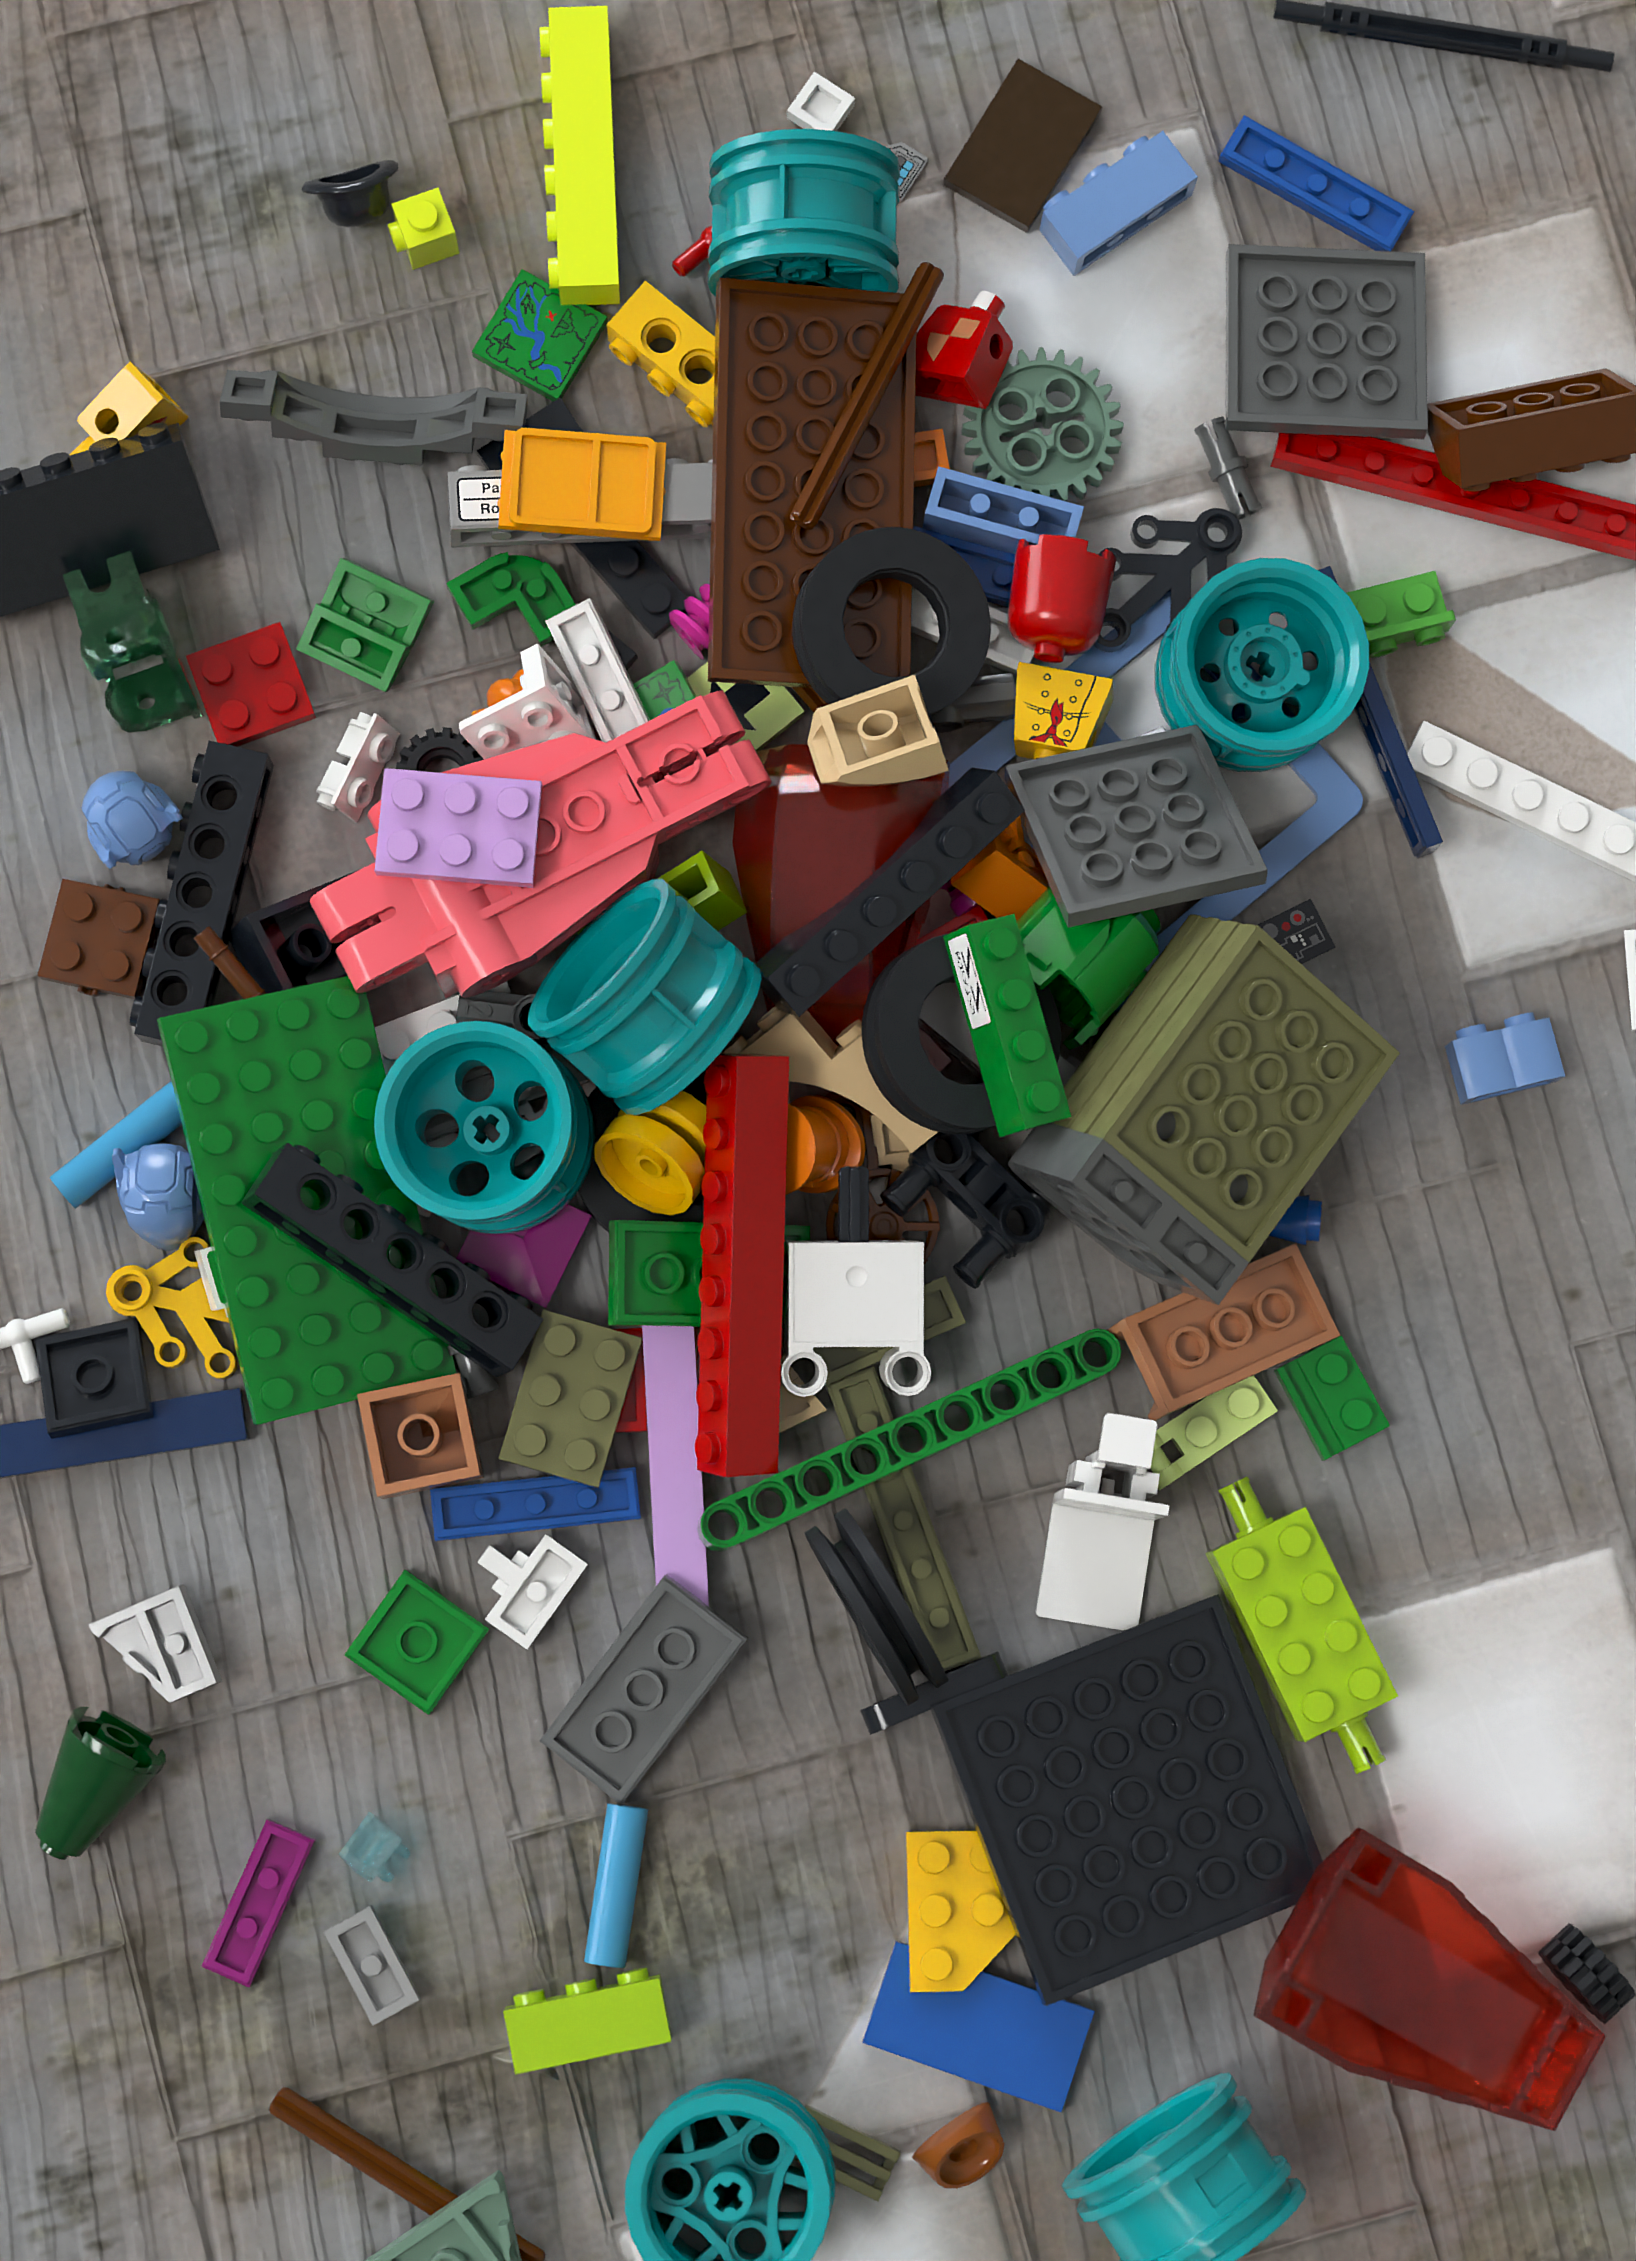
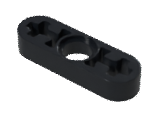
M999 1652L946 1673L949 1681L938 1688L930 1680L915 1686L919 1700L909 1706L904 1703L899 1694H896L860 1710L869 1734L877 1733L931 1710L930 1706L1008 1676Z

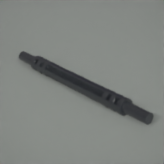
M1276 0L1273 19L1320 26V31L1555 69H1562L1563 65L1610 72L1614 60V52L1567 45V39L1325 1L1324 6L1289 0Z

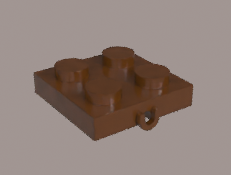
M62 878L37 976L42 980L78 987V992L98 997L99 992L130 999L140 996L145 977L142 976L144 958L148 948H153L158 929L155 928V916L160 899L125 892L126 889L123 887L114 888L109 884L100 887Z

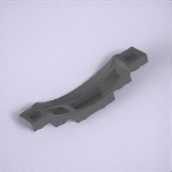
M227 370L220 398L221 418L241 419L244 421H270L273 438L293 439L296 441H322L323 457L339 458L349 461L389 462L399 465H423L425 450L472 454L475 438L504 441L505 430L517 431L520 428H525L528 394L495 392L489 388L477 387L468 391L442 396L386 397L331 389L296 379L279 371L249 372Z

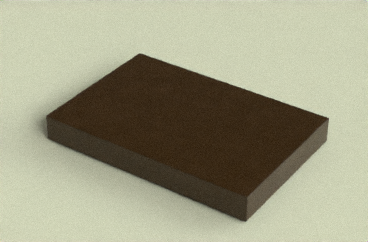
M1018 58L944 177L943 185L1028 234L1100 116L1103 106Z

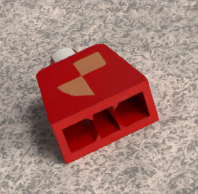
M980 291L970 308L943 304L935 309L916 333L915 396L982 409L987 408L1013 349L1012 339L998 320L1005 308L1004 302L998 296L989 291Z

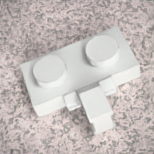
M546 1534L530 1557L518 1550L512 1560H510L489 1545L477 1563L498 1577L491 1589L500 1594L501 1597L485 1620L525 1649H528L588 1564Z

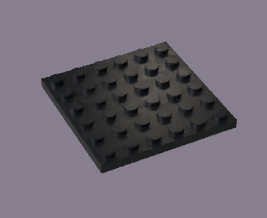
M1218 1594L930 1706L931 1713L1044 2006L1066 1999L1334 1889Z

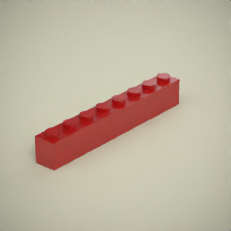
M719 1054L707 1067L704 1077L707 1105L706 1123L703 1128L705 1174L701 1185L704 1196V1218L700 1234V1244L703 1250L702 1279L699 1284L701 1331L697 1340L700 1354L699 1384L696 1390V1401L698 1404V1436L695 1440L697 1470L722 1477L777 1474L789 1056Z

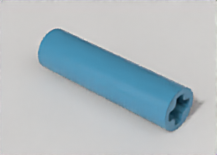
M172 1081L50 1176L54 1185L75 1209L116 1177L112 1161L114 1148H121L124 1154L139 1151L142 1146L158 1144L182 1125Z
M607 1803L584 1962L616 1968L626 1967L649 1809Z

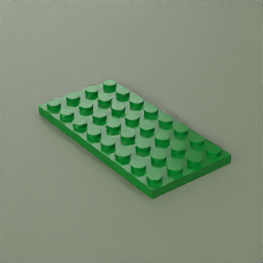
M345 976L158 1018L159 1031L254 1425L357 1400V1394L456 1374L453 1356H450L448 1352V1344L241 1204L272 1154L286 1143H289L292 1146H304L314 1152L321 1160L319 1165L335 1176L342 1174L353 1179L364 1189V1196L377 1205L386 1204L395 1208L405 1216L407 1220L406 1225L419 1234H423L417 1204L409 1199L392 1181L382 1163L376 1144L375 1108L386 1074L366 992L356 993L349 977ZM302 1187L300 1196L304 1205L312 1210H318L320 1203L316 1192L311 1188ZM345 1216L344 1229L350 1237L360 1240L362 1237L360 1223L353 1217ZM389 1245L387 1248L389 1262L394 1267L403 1269L405 1264L403 1253L397 1247ZM432 1274L430 1277V1288L432 1292L436 1296H438L434 1276Z

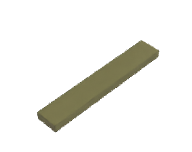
M874 1366L826 1385L846 1442L894 1420ZM897 1432L898 1445L905 1451L900 1435ZM857 1448L851 1452L853 1462L859 1474L868 1475L874 1472L876 1469V1459L871 1451L865 1448ZM911 1466L864 1487L863 1489L902 1595L930 1642L944 1671L982 1658Z

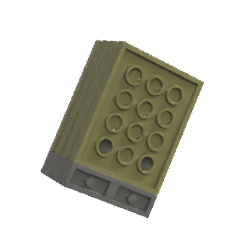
M1191 914L1186 918L1148 970L1145 977L1063 1088L1072 1117L1033 1128L1009 1160L1008 1165L1027 1185L1105 1250L1133 1270L1157 1283L1219 1305L1400 1052L1258 925H1245L1235 921H1222L1218 918H1205L1200 915Z

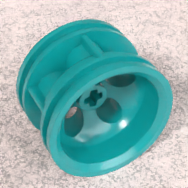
M484 1021L459 1022L438 1028L424 1035L409 1046L390 1068L381 1086L375 1108L376 1144L382 1163L392 1181L409 1199L422 1208L462 1228L475 1232L509 1234L535 1227L547 1221L563 1209L575 1196L588 1174L593 1158L595 1145L594 1117L587 1095L577 1078L564 1064L548 1053L537 1042L527 1035L502 1024ZM486 1066L491 1070L494 1077L493 1092L484 1101H471L464 1095L462 1089L463 1078L472 1068ZM530 1087H544L548 1097V1104L544 1114L534 1121L524 1120L520 1116L517 1107L520 1095ZM446 1113L452 1115L459 1127V1133L455 1141L441 1148L430 1147L426 1142L424 1133L427 1122L438 1114ZM489 1123L494 1125L500 1133L499 1138L495 1142L489 1140L486 1133L483 1132L485 1126ZM526 1147H541L545 1156L542 1164L530 1179H519L514 1169V1162L518 1153ZM472 1163L485 1165L489 1171V1181L486 1187L476 1195L462 1196L457 1188L459 1172L465 1166Z

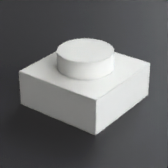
M814 72L788 108L787 119L803 129L837 131L855 106V97Z

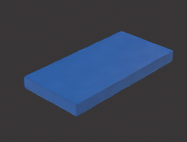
M895 1941L862 2043L1062 2112L1095 2011L1064 1999L1044 2006L1036 1989L981 1971L964 1991L910 1992L909 1945Z

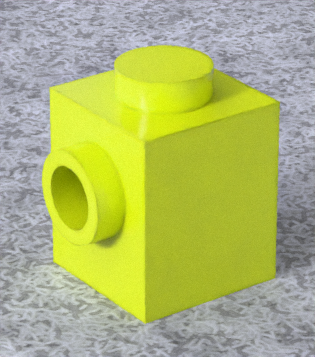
M438 187L391 204L395 222L387 224L397 253L406 250L413 270L459 254L456 233Z

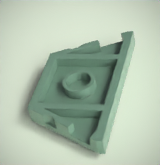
M497 2170L364 2261H521L504 2175L500 2170Z

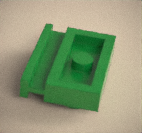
M1342 1335L1274 1370L1322 1461L1390 1426Z

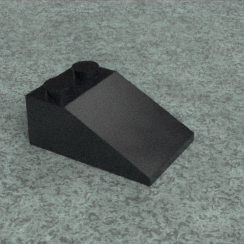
M348 875L247 914L227 934L241 964L262 989H266L264 991L266 994L347 976L335 952L336 948L345 941L330 943L309 901L314 894Z

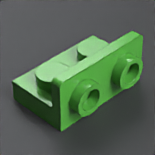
M1436 571L1346 593L1362 617L1369 641V658L1391 654L1398 649V644L1414 640L1417 646L1439 642L1446 637L1445 633L1450 630L1456 621L1454 611L1446 610Z

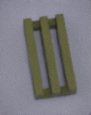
M806 2104V2110L817 2120L819 2125L885 2157L882 2166L828 2140L833 2156L876 2177L872 2185L835 2166V2181L878 2202L901 2151ZM795 2155L793 2160L800 2163L797 2155Z

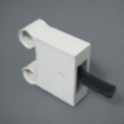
M863 1166L841 1167L838 1171V1240L784 1241V1353L781 1356L780 1382L788 1391L797 1396L806 1397L816 1394L823 1388L827 1380L826 1363L821 1356L813 1351V1347H893L884 1354L879 1366L880 1377L887 1387L900 1395L911 1396L923 1391L930 1382V1363L924 1356V1242L918 1240H869V1170ZM903 1357H912L918 1367L916 1377L908 1384H897L892 1375L894 1364ZM798 1358H810L815 1365L814 1377L807 1384H793L789 1379V1367Z

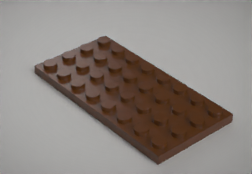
M720 278L716 284L708 682L812 688L797 660L792 636L794 607L807 576L833 548L856 534L884 527L913 529L916 333L817 525L813 529L808 530L790 519V514L904 293ZM892 578L870 580L855 589L847 600L843 616L845 639L855 657L873 672L889 677L910 676L912 586L909 583Z

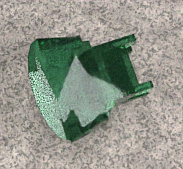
M131 551L106 559L111 576V585L104 592L94 593L90 591L80 569L64 574L63 577L79 627L82 631L80 637L81 658L90 674L97 681L104 678L106 682L109 681L104 693L105 705L116 725L128 733L148 731L192 715L195 720L204 717L202 706L181 650L158 600L155 597H151L148 589L145 588ZM152 655H161L163 663L116 680L113 669ZM145 698L155 700L153 706L149 709L138 708L139 703Z

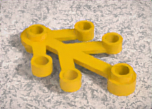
M189 1237L180 1244L179 1250L147 1270L136 1265L121 1267L111 1275L106 1286V1297L110 1306L123 1316L137 1318L155 1347L154 1355L159 1364L170 1369L180 1367L186 1361L187 1348L181 1340L170 1336L155 1307L176 1311L204 1356L205 1369L209 1375L223 1380L230 1378L236 1372L237 1359L235 1355L222 1347L205 1318L229 1323V1319L226 1316L225 1309L211 1311L202 1278L181 1291L160 1287L187 1267L199 1269L197 1261H188L186 1250L192 1244H201L203 1249L210 1247L206 1241L199 1237ZM132 1282L139 1283L142 1288L141 1296L137 1300L128 1301L124 1296L125 1287ZM169 1343L177 1344L180 1349L178 1358L172 1362H166L162 1357V1350ZM219 1354L227 1355L230 1360L229 1368L223 1373H217L212 1368V1361Z

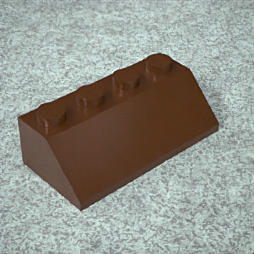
M1607 368L1427 404V431L1442 474L1465 491L1486 490L1491 487V482L1505 479L1514 482L1531 481L1538 477V473L1550 470L1576 472L1582 470L1585 467V463L1599 460L1606 463L1625 462L1631 459V454L1636 453V385Z

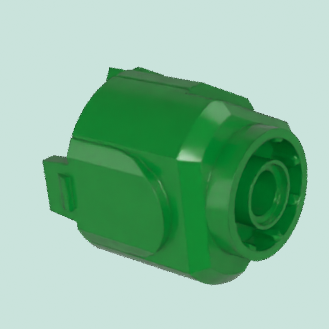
M1049 886L1017 920L1035 987L1042 990L1047 985L1049 986L1058 1008L1060 1021L1075 1029L1063 1042L1069 1050L1081 1046L1089 1037L1099 1032L1097 1028L1107 1020L1139 985L1148 972L1145 968L1159 954L1158 938L1156 935L1160 931L1161 925L1153 909L1068 928Z

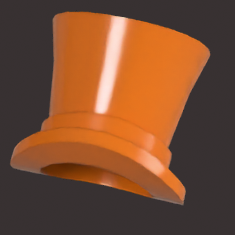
M820 1095L800 1097L788 1104L786 1195L796 1190L806 1193H826L838 1189L839 1169L845 1166H862L865 1140L862 1130L855 1118L834 1100Z

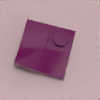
M567 1204L547 1221L520 1232L485 1234L470 1230L456 1259L463 1264L469 1262L481 1267L491 1276V1281L547 1308L592 1215Z

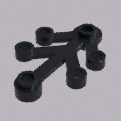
M1212 508L1201 513L1195 522L1158 520L1151 515L1138 517L1134 521L1130 532L1131 540L1137 547L1142 549L1152 548L1159 540L1188 542L1190 544L1178 555L1122 553L1116 548H1106L1114 554L1119 563V569L1114 571L1112 581L1119 579L1122 574L1152 575L1154 577L1119 609L1106 608L1103 627L1112 626L1116 629L1118 637L1109 641L1105 640L1100 634L1094 646L1104 652H1115L1121 649L1129 638L1131 626L1170 591V623L1164 632L1165 635L1173 619L1191 600V571L1205 558L1207 582L1213 576L1227 569V556L1238 548L1242 539L1241 524L1233 513L1222 508ZM1141 525H1149L1154 529L1155 536L1150 539L1142 538L1138 534L1137 528ZM1211 528L1221 529L1225 534V539L1220 542L1211 540L1208 536V530Z

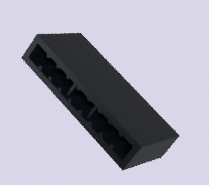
M154 423L142 428L136 436L119 441L117 438L101 439L90 445L89 450L70 456L65 452L55 453L42 459L40 465L20 470L17 467L0 470V617L220 550L216 531L179 423L169 426L166 423Z

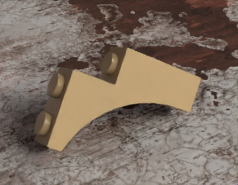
M775 1006L757 1022L761 1030L747 1041L742 1035L736 1037L720 1053L789 1056V1082H800L818 1086L856 1102L881 1120L911 1153L938 1133L910 1121L899 1113L882 1095L870 1074L865 1060L861 1036L862 1022L859 1019L850 1024L836 1037V1041L840 1044L837 1046L807 1010L800 1017L780 1011Z

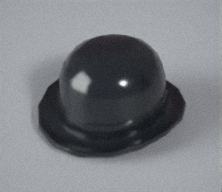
M384 160L343 173L305 182L302 191L309 194H317L325 214L334 224L342 227L365 225L378 220L385 214L389 206L388 178L398 170V163L394 160Z

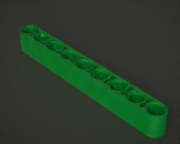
M1098 1328L1088 1330L714 1502L706 1508L698 1520L697 1531L699 1538L706 1547L713 1551L722 1552L733 1549L1094 1382L1117 1366L1121 1357L1119 1341L1114 1334L1107 1330ZM1094 1342L1104 1349L1106 1360L1102 1367H1093L1085 1361L1082 1354L1085 1343ZM1048 1363L1057 1368L1060 1374V1384L1057 1388H1046L1040 1384L1036 1375L1039 1364ZM993 1385H1006L1012 1390L1015 1398L1012 1409L1002 1410L992 1403L990 1391ZM955 1405L965 1410L969 1419L966 1430L959 1432L948 1428L943 1417L947 1406ZM907 1426L918 1430L923 1440L922 1448L919 1452L909 1453L901 1449L897 1442V1432L900 1428ZM865 1448L873 1453L876 1459V1469L872 1474H859L853 1469L850 1463V1455L854 1449ZM813 1469L824 1472L829 1478L830 1483L828 1493L819 1497L809 1494L803 1485L805 1472ZM764 1491H772L778 1494L783 1503L781 1515L776 1518L762 1516L755 1504L757 1495ZM720 1512L730 1515L736 1524L735 1535L728 1540H719L713 1537L708 1528L710 1516Z

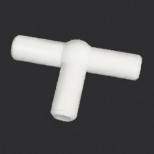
M60 1308L26 1320L13 1319L5 1327L0 1328V1350L12 1346L23 1383L30 1384L40 1380L38 1359L31 1339L68 1328L70 1320L65 1309Z

